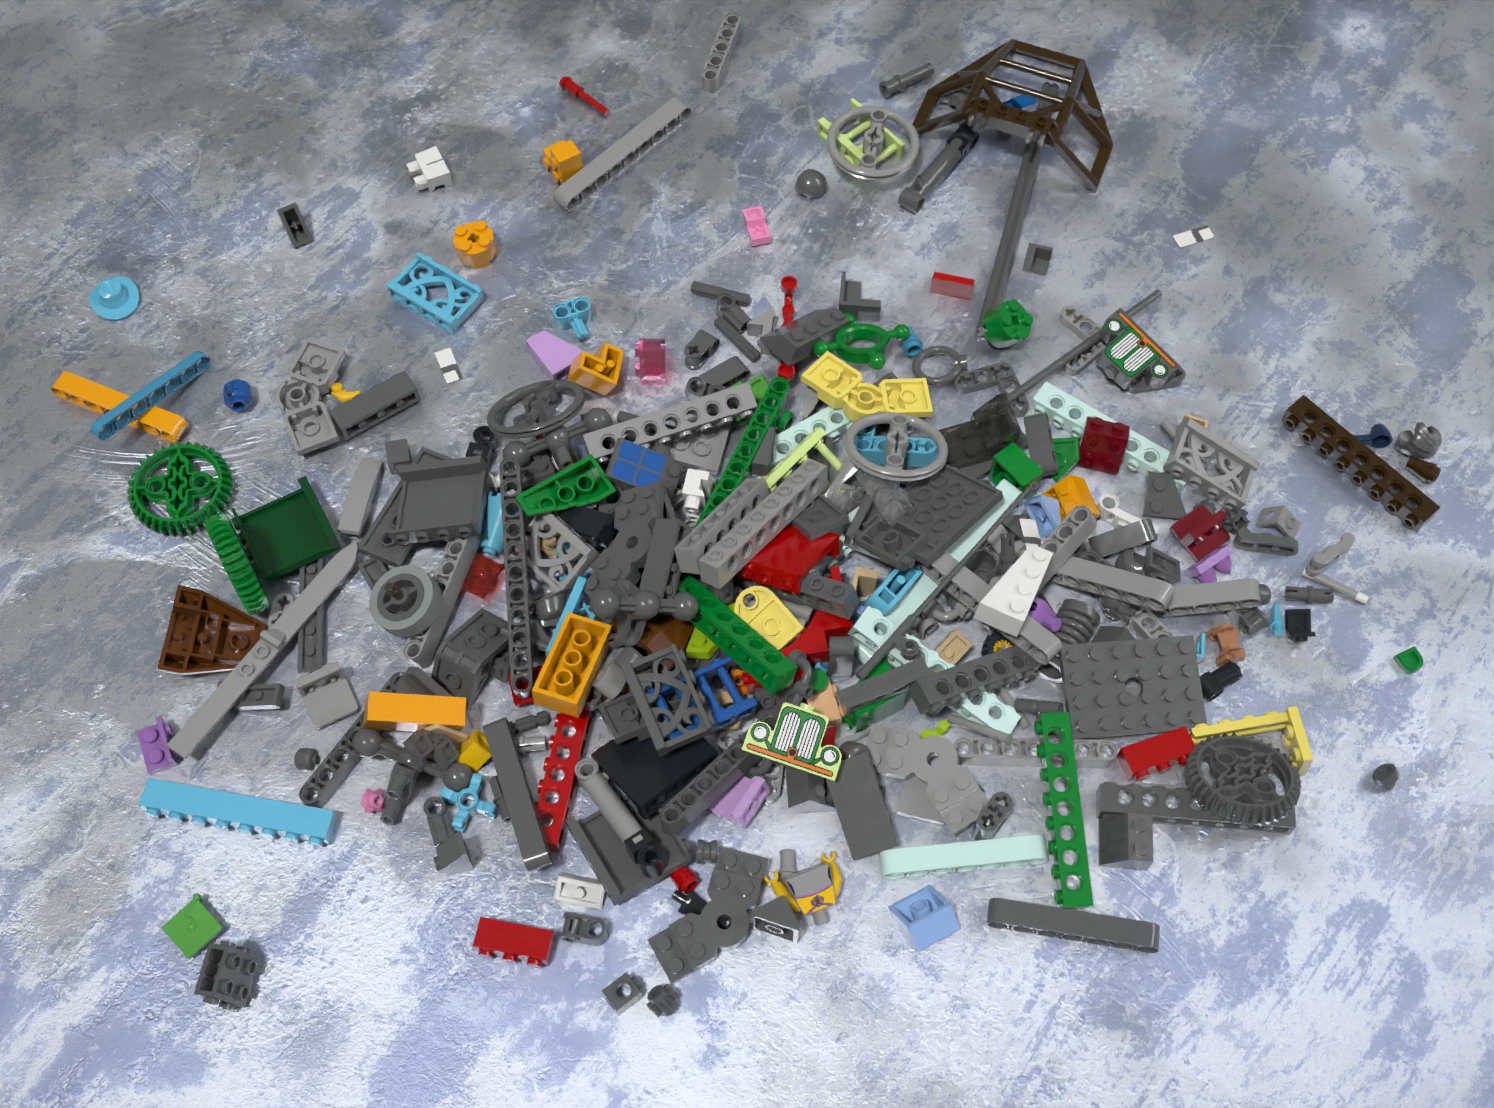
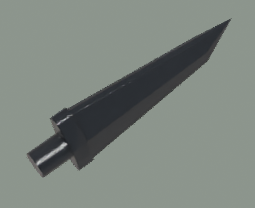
M675 890L671 899L681 904L678 912L684 915L689 913L700 915L707 904L706 901L692 890L686 896ZM723 918L718 922V927L728 929L732 922L727 918Z

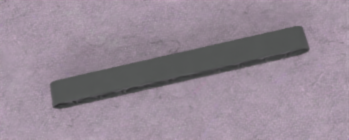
M508 457L500 462L499 474L511 685L514 694L518 698L528 699L533 695L534 669L524 511L515 499V496L523 492L522 474L519 462L515 458ZM508 469H515L513 473H506ZM510 489L517 490L514 494H507V491ZM511 510L518 511L515 515L508 514ZM512 531H519V534L516 536L509 535ZM513 552L521 553L518 557H510ZM514 573L522 574L519 579L511 578ZM517 594L523 595V598L519 601L512 600ZM517 616L525 617L520 623L513 621ZM518 638L526 639L522 645L515 644V641ZM519 660L528 661L524 667L516 666ZM521 682L529 683L526 689H517Z

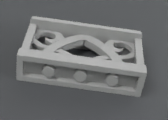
M1191 418L1178 425L1173 445L1163 468L1170 472L1171 475L1188 483L1190 487L1196 488L1208 498L1217 501L1226 509H1233L1234 505L1239 508L1245 506L1255 471L1258 470L1260 462ZM1185 440L1188 441V448L1183 447ZM1181 453L1189 454V457L1183 460L1179 459ZM1210 455L1216 458L1217 465L1224 475L1209 477L1200 458H1207ZM1238 474L1242 475L1240 481L1236 478ZM1232 482H1233L1234 485L1236 486V489H1237L1236 494H1235L1234 492H1232V491L1234 490V486H1233Z
M554 511L528 517L524 513L525 531L531 532L530 537L525 536L527 568H531L534 571L533 575L539 581H545L549 585L547 587L548 590L553 594L567 587L574 586L578 576L582 577L600 553L593 546L586 543V540ZM535 517V520H534V522H533V526H532V528H531V527H529L528 525L530 524V522H531V521L533 520V518ZM550 525L551 529L548 533H541V530L546 531V526ZM512 531L509 535L516 536L519 534V531ZM560 533L558 553L561 557L542 559L540 554V537L549 539ZM566 543H570V548L565 549L568 554L564 552V545ZM513 552V553H512V555H514V556H515V555L519 556V555L521 554L520 552ZM582 556V558L575 565V567H573L571 562L577 560ZM566 565L568 576L564 581L558 582L556 573L560 571L561 576H564L565 569L563 566ZM544 568H550L549 573Z

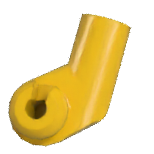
M334 383L331 386L332 396L342 403L347 402L357 394H361L360 390L347 392L342 388L341 383Z

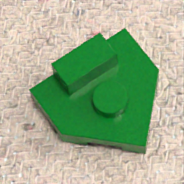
M1079 437L1053 439L1058 473L1051 474V476L1057 482L1062 480L1080 460Z

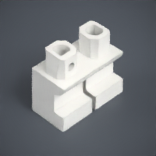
M437 146L414 154L416 160L406 164L411 177L421 173V175L413 178L417 190L428 187L431 193L437 186L444 184L446 188L453 185L450 172Z
M695 469L687 470L682 495L685 503L684 509L688 512L687 520L698 521L706 506L705 497L710 498L714 491L710 472Z

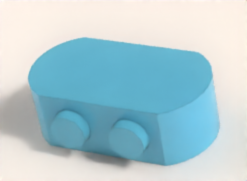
M916 564L904 571L894 568L866 599L864 604L878 609L884 616L921 575L923 570Z

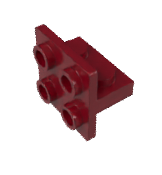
M1203 504L1170 527V531L1197 562L1230 539V535L1222 527V521L1227 517L1226 513L1221 509L1212 515Z

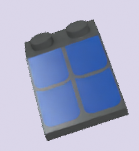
M620 437L617 439L605 477L624 490L660 481L665 485L664 488L671 502L683 467L664 454Z

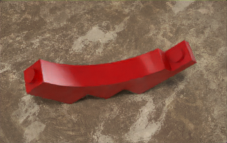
M839 566L830 567L829 576H826V578L842 582ZM817 610L805 631L780 652L788 658L794 649H798L806 653L807 661L810 664L828 661L829 654L827 640L833 636H850L847 633L852 628L851 619H845ZM803 669L796 671L793 683L801 680ZM746 671L741 673L743 687L748 686L749 694H755L754 690L757 688H764Z

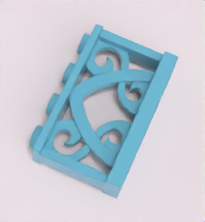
M420 253L415 255V258L394 280H390L386 284L390 298L452 335L456 334L459 330L458 327L477 306L484 302L483 291L480 286L466 281L460 274L456 275L446 266L439 265L429 256H424ZM419 269L428 272L427 274H422L420 271V279L418 280L414 276ZM409 279L412 280L411 283L405 285L409 281ZM445 285L448 291V300L440 298L428 302L425 287ZM418 289H420V290L422 291V295H420V296H418L417 294H415V293H419V290H418ZM461 294H465L468 297H470V299L466 303H456V301L461 302L466 300L465 297H461ZM438 304H442L441 309L437 307ZM455 308L460 309L454 316H452Z

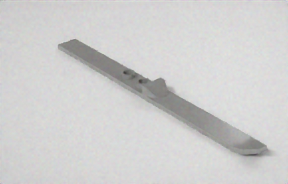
M355 541L338 552L269 630H263L259 634L261 639L169 741L166 745L169 749L185 760L352 571L357 561L358 542Z

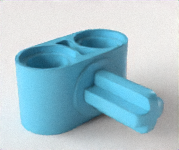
M577 297L553 307L554 325L557 329L564 331L572 328L576 338L581 340L588 336L584 325L592 319L591 304L588 298Z

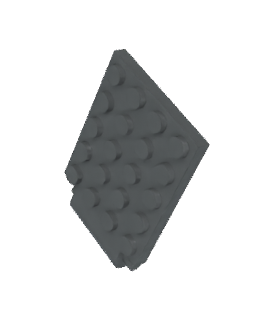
M945 463L943 468L936 474L922 480L911 481L862 524L863 532L859 529L854 532L855 545L899 571L912 568L915 561L928 567L1004 498L1001 490Z

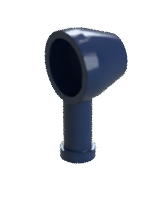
M1383 424L1374 425L1371 428L1370 434L1354 435L1362 443H1370L1374 448L1387 447L1393 441L1392 434Z

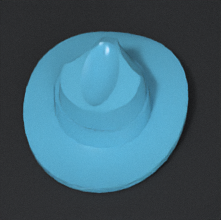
M115 276L103 279L101 283L91 290L89 303L98 316L106 320L116 321L124 319L135 312L140 303V293L136 284L131 279L124 276Z

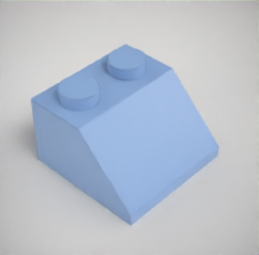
M931 885L888 906L906 941L917 952L928 948L931 944L942 938L949 937L953 932L960 929L952 905Z

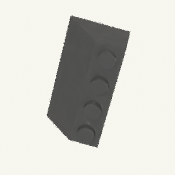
M837 308L814 310L760 337L759 341L784 363L791 366L814 354L813 349L818 341L836 342L837 332L848 326L851 320Z

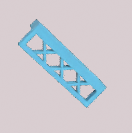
M578 576L546 649V659L568 612L576 615L586 612L589 619L595 620L596 616L593 612L590 613V605L586 606L584 598L587 595L584 592L587 578Z

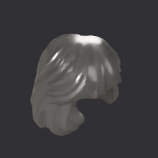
M1423 422L1416 423L1413 435L1411 430L1399 433L1395 446L1401 453L1423 459L1430 458L1437 453L1442 443V436L1440 431L1432 425L1426 428Z

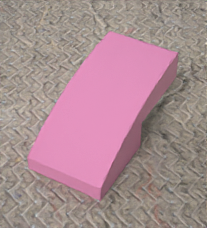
M762 206L742 209L745 226L752 246L772 243V236L768 229Z

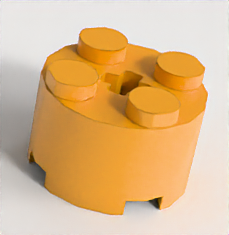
M479 220L456 227L453 244L460 262L470 266L472 269H482L491 264L490 261L495 256L497 257V245L494 234L486 222Z

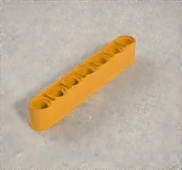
M63 371L50 388L58 397L103 415L130 397L67 371ZM154 406L128 425L177 443L189 424L181 416Z

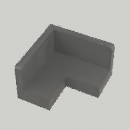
M842 271L839 311L843 314L847 312L852 313L856 320L879 322L881 300L860 299L862 282L845 281L846 271Z

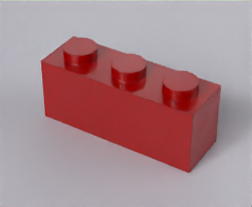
M1186 726L1122 747L1116 757L1128 782L1135 779L1139 782L1150 777L1152 773L1158 772V774H1163L1178 764L1180 767L1185 766L1189 753H1191V750H1195V744Z
M480 917L473 948L478 953V956L492 959L493 956L502 957V960L508 963L516 964L517 961L527 962L526 965L530 967L541 968L542 965L549 966L556 937L552 930Z

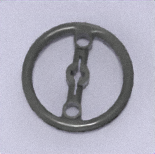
M547 380L532 383L510 392L497 401L488 412L487 424L492 433L503 438L520 439L541 435L573 419L583 408L585 395L583 389L578 384L567 380ZM567 391L575 395L573 403L565 411L546 420L549 418L546 405L558 399V392ZM525 398L522 403L526 412L513 418V426L505 427L497 423L499 415L507 407Z

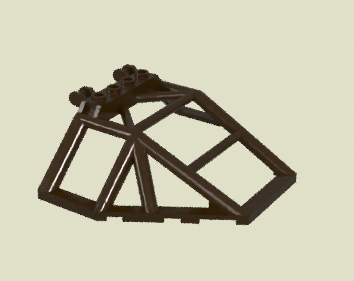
M1014 39L1009 40L930 88L913 121V126L919 137L921 134L966 120L968 121L967 126L972 127L976 123L979 124V129L984 130L985 126L1026 138L1025 143L1028 144L1032 140L1036 141L1037 146L1041 148L1043 144L1050 145L1084 182L1085 187L1092 189L1093 193L1097 191L1113 148V142L1085 60ZM1015 51L1074 68L1072 77H1067L1009 60L1008 57L1013 55ZM1000 66H1004L1069 86L1065 97L1062 98L991 77V75ZM991 85L1050 102L1054 105L1029 112L1002 104ZM971 86L960 110L928 120L938 97ZM1081 86L1088 105L1077 100ZM983 90L985 91L989 99L980 97ZM1059 111L1056 120L1046 117V115ZM1071 114L1100 146L1091 172L1061 140Z

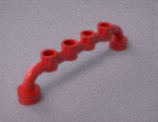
M785 276L781 280V290L785 293L784 306L782 307V319L784 320L782 326L792 322L794 319V307L792 305L793 293L797 290V279L793 276ZM780 360L778 377L791 381L795 376L794 366H788Z

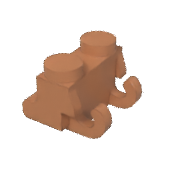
M1232 623L1214 626L1205 633L1210 642L1216 641L1215 637H1218L1222 650L1219 652L1220 656L1216 657L1217 661L1215 664L1217 667H1221L1229 661L1237 663L1245 659L1246 652L1244 648L1240 647L1237 639L1239 635L1238 629L1233 627Z

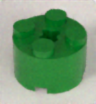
M1011 299L988 310L984 314L982 323L983 326H986L987 330L984 333L989 342L995 347L1007 348L1028 337L1033 317L1030 313H1027L1017 300Z

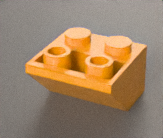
M1069 474L1040 494L1059 500L1061 522L1079 505L1087 506L1095 519L1101 516L1084 478Z

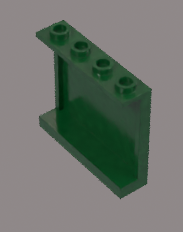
M306 476L297 479L301 486L300 489L238 516L235 508L231 509L234 514V518L231 521L236 531L241 530L238 536L243 546L248 545L245 551L250 561L255 560V563L252 564L257 576H263L266 583L341 549L340 543Z

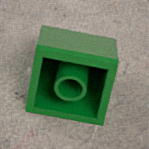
M883 658L864 680L889 671L892 668L886 659ZM906 691L849 715H844L842 717L844 725L848 730L852 729L854 733L871 727L872 723L876 724L903 709Z

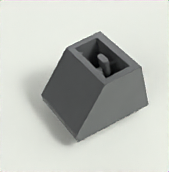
M786 765L788 808L803 813L836 811L826 778Z

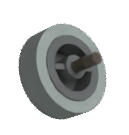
M404 565L393 568L386 572L372 589L369 599L371 616L378 625L394 636L411 637L426 630L436 619L442 603L441 590L436 581L418 567Z

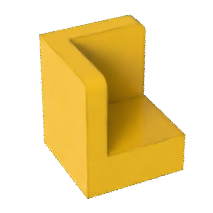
M476 729L468 737V740L459 746L458 753L460 756L456 761L466 764L471 771L476 772L491 757L486 736Z

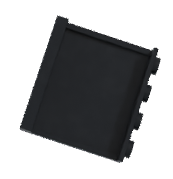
M685 723L682 726L685 728L690 726V724ZM637 736L619 744H616L612 739L591 754L599 769H602L636 805L639 815L644 820L657 812L659 808L664 807L719 756L718 751L704 737L670 751L662 757H659L651 737L639 742Z

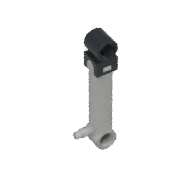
M590 758L580 760L575 766V774L579 786L586 791L615 831L634 863H639L642 874L648 878L660 876L665 869L661 849L655 845L653 838L645 828L642 829L609 784L608 780L610 778L604 772L601 773L598 764ZM651 859L656 860L653 863H647Z

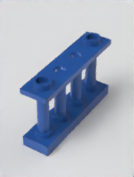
M731 656L725 659L719 657L713 660L709 666L693 673L696 683L713 711L712 717L715 725L711 726L713 731L754 713L758 705L754 697L742 698L729 676L727 669H729L732 662ZM716 674L719 675L734 702L733 706L727 709L720 706L706 681L707 678ZM683 677L680 678V679H678V680L682 681L683 683H685ZM665 685L660 687L659 696L654 702L657 707L665 708L671 712L664 698L677 693L681 701L682 693ZM655 686L649 689L647 694L654 693ZM690 700L689 707L695 708L694 704ZM662 714L664 720L666 718L669 723L670 719L666 715ZM696 715L690 716L693 724L685 727V729L694 730L699 726L700 719ZM676 728L668 736L667 741L683 734Z

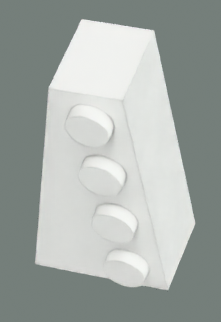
M1031 544L981 600L973 618L1017 637L1053 553Z

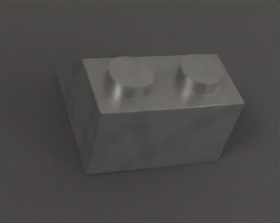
M1125 813L1099 819V867L1148 871L1153 863L1152 815Z

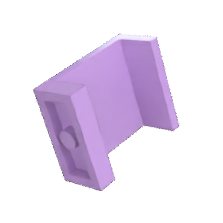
M742 775L706 810L745 829L769 794V786L766 780L759 776L753 781Z

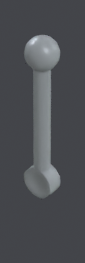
M1135 781V784H1140L1141 787L1151 788L1152 786L1160 785L1164 786L1166 789L1174 790L1176 788L1184 787L1182 783H1177L1176 785L1149 784L1143 783L1142 781Z

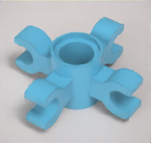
M474 773L469 788L463 789L459 793L443 787L439 794V797L445 803L454 804L459 807V811L452 822L455 831L463 833L468 818L478 813L490 818H495L498 809H496L495 804L481 801L478 798L485 784L482 775ZM466 800H474L471 806H463Z

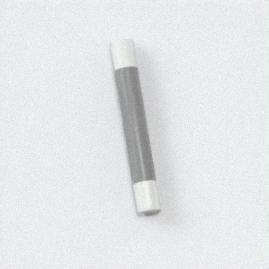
M1305 568L1301 574L1363 604H1366L1369 596L1324 575L1319 574L1316 577H1311L1307 575Z

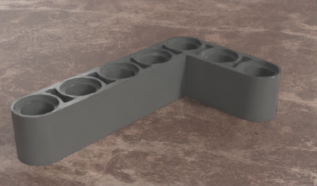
M841 573L842 582L847 584L846 573ZM853 636L829 637V640H827L829 650L828 677L851 676L854 658Z

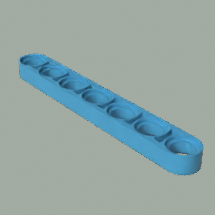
M196 351L98 418L91 426L92 435L100 440H106L204 372L210 364L209 356Z

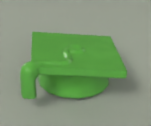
M195 893L193 899L161 927L188 959H191L200 949L208 945L223 929L219 922L203 906L204 898L198 893Z

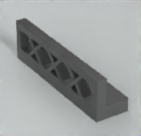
M921 657L837 691L835 695L846 716L907 691L917 679L934 674L935 671L932 666L928 668L924 658Z

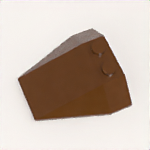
M178 585L157 671L188 675L233 670L261 639L259 634L265 630L266 624L203 590Z

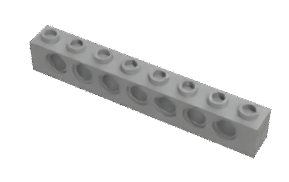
M747 382L583 434L582 442L587 456L592 454L598 464L601 465L609 461L608 458L612 456L617 439L623 438L625 434H632L635 441L633 443L651 448V444L659 443V445H663L672 441L671 438L673 437L685 438L692 435V431L700 429V432L713 428L712 425L717 423L721 425L728 424L733 421L732 418L741 416V419L752 416L757 408V403L750 384ZM727 402H735L737 409H730L727 406ZM709 407L714 408L717 411V415L710 416L706 409ZM693 414L697 421L694 423L688 422L686 415ZM673 421L676 424V428L668 429L665 426V422ZM651 427L655 430L656 434L648 436L644 429ZM606 440L612 441L614 448L605 449L602 443Z
M809 458L699 559L701 581L721 589L828 487L827 466Z

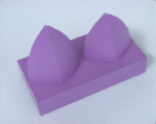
M1230 544L1220 546L1186 569V572L1190 578L1197 576L1202 583L1217 582L1213 566L1223 573L1231 574L1232 563L1229 554L1234 552Z

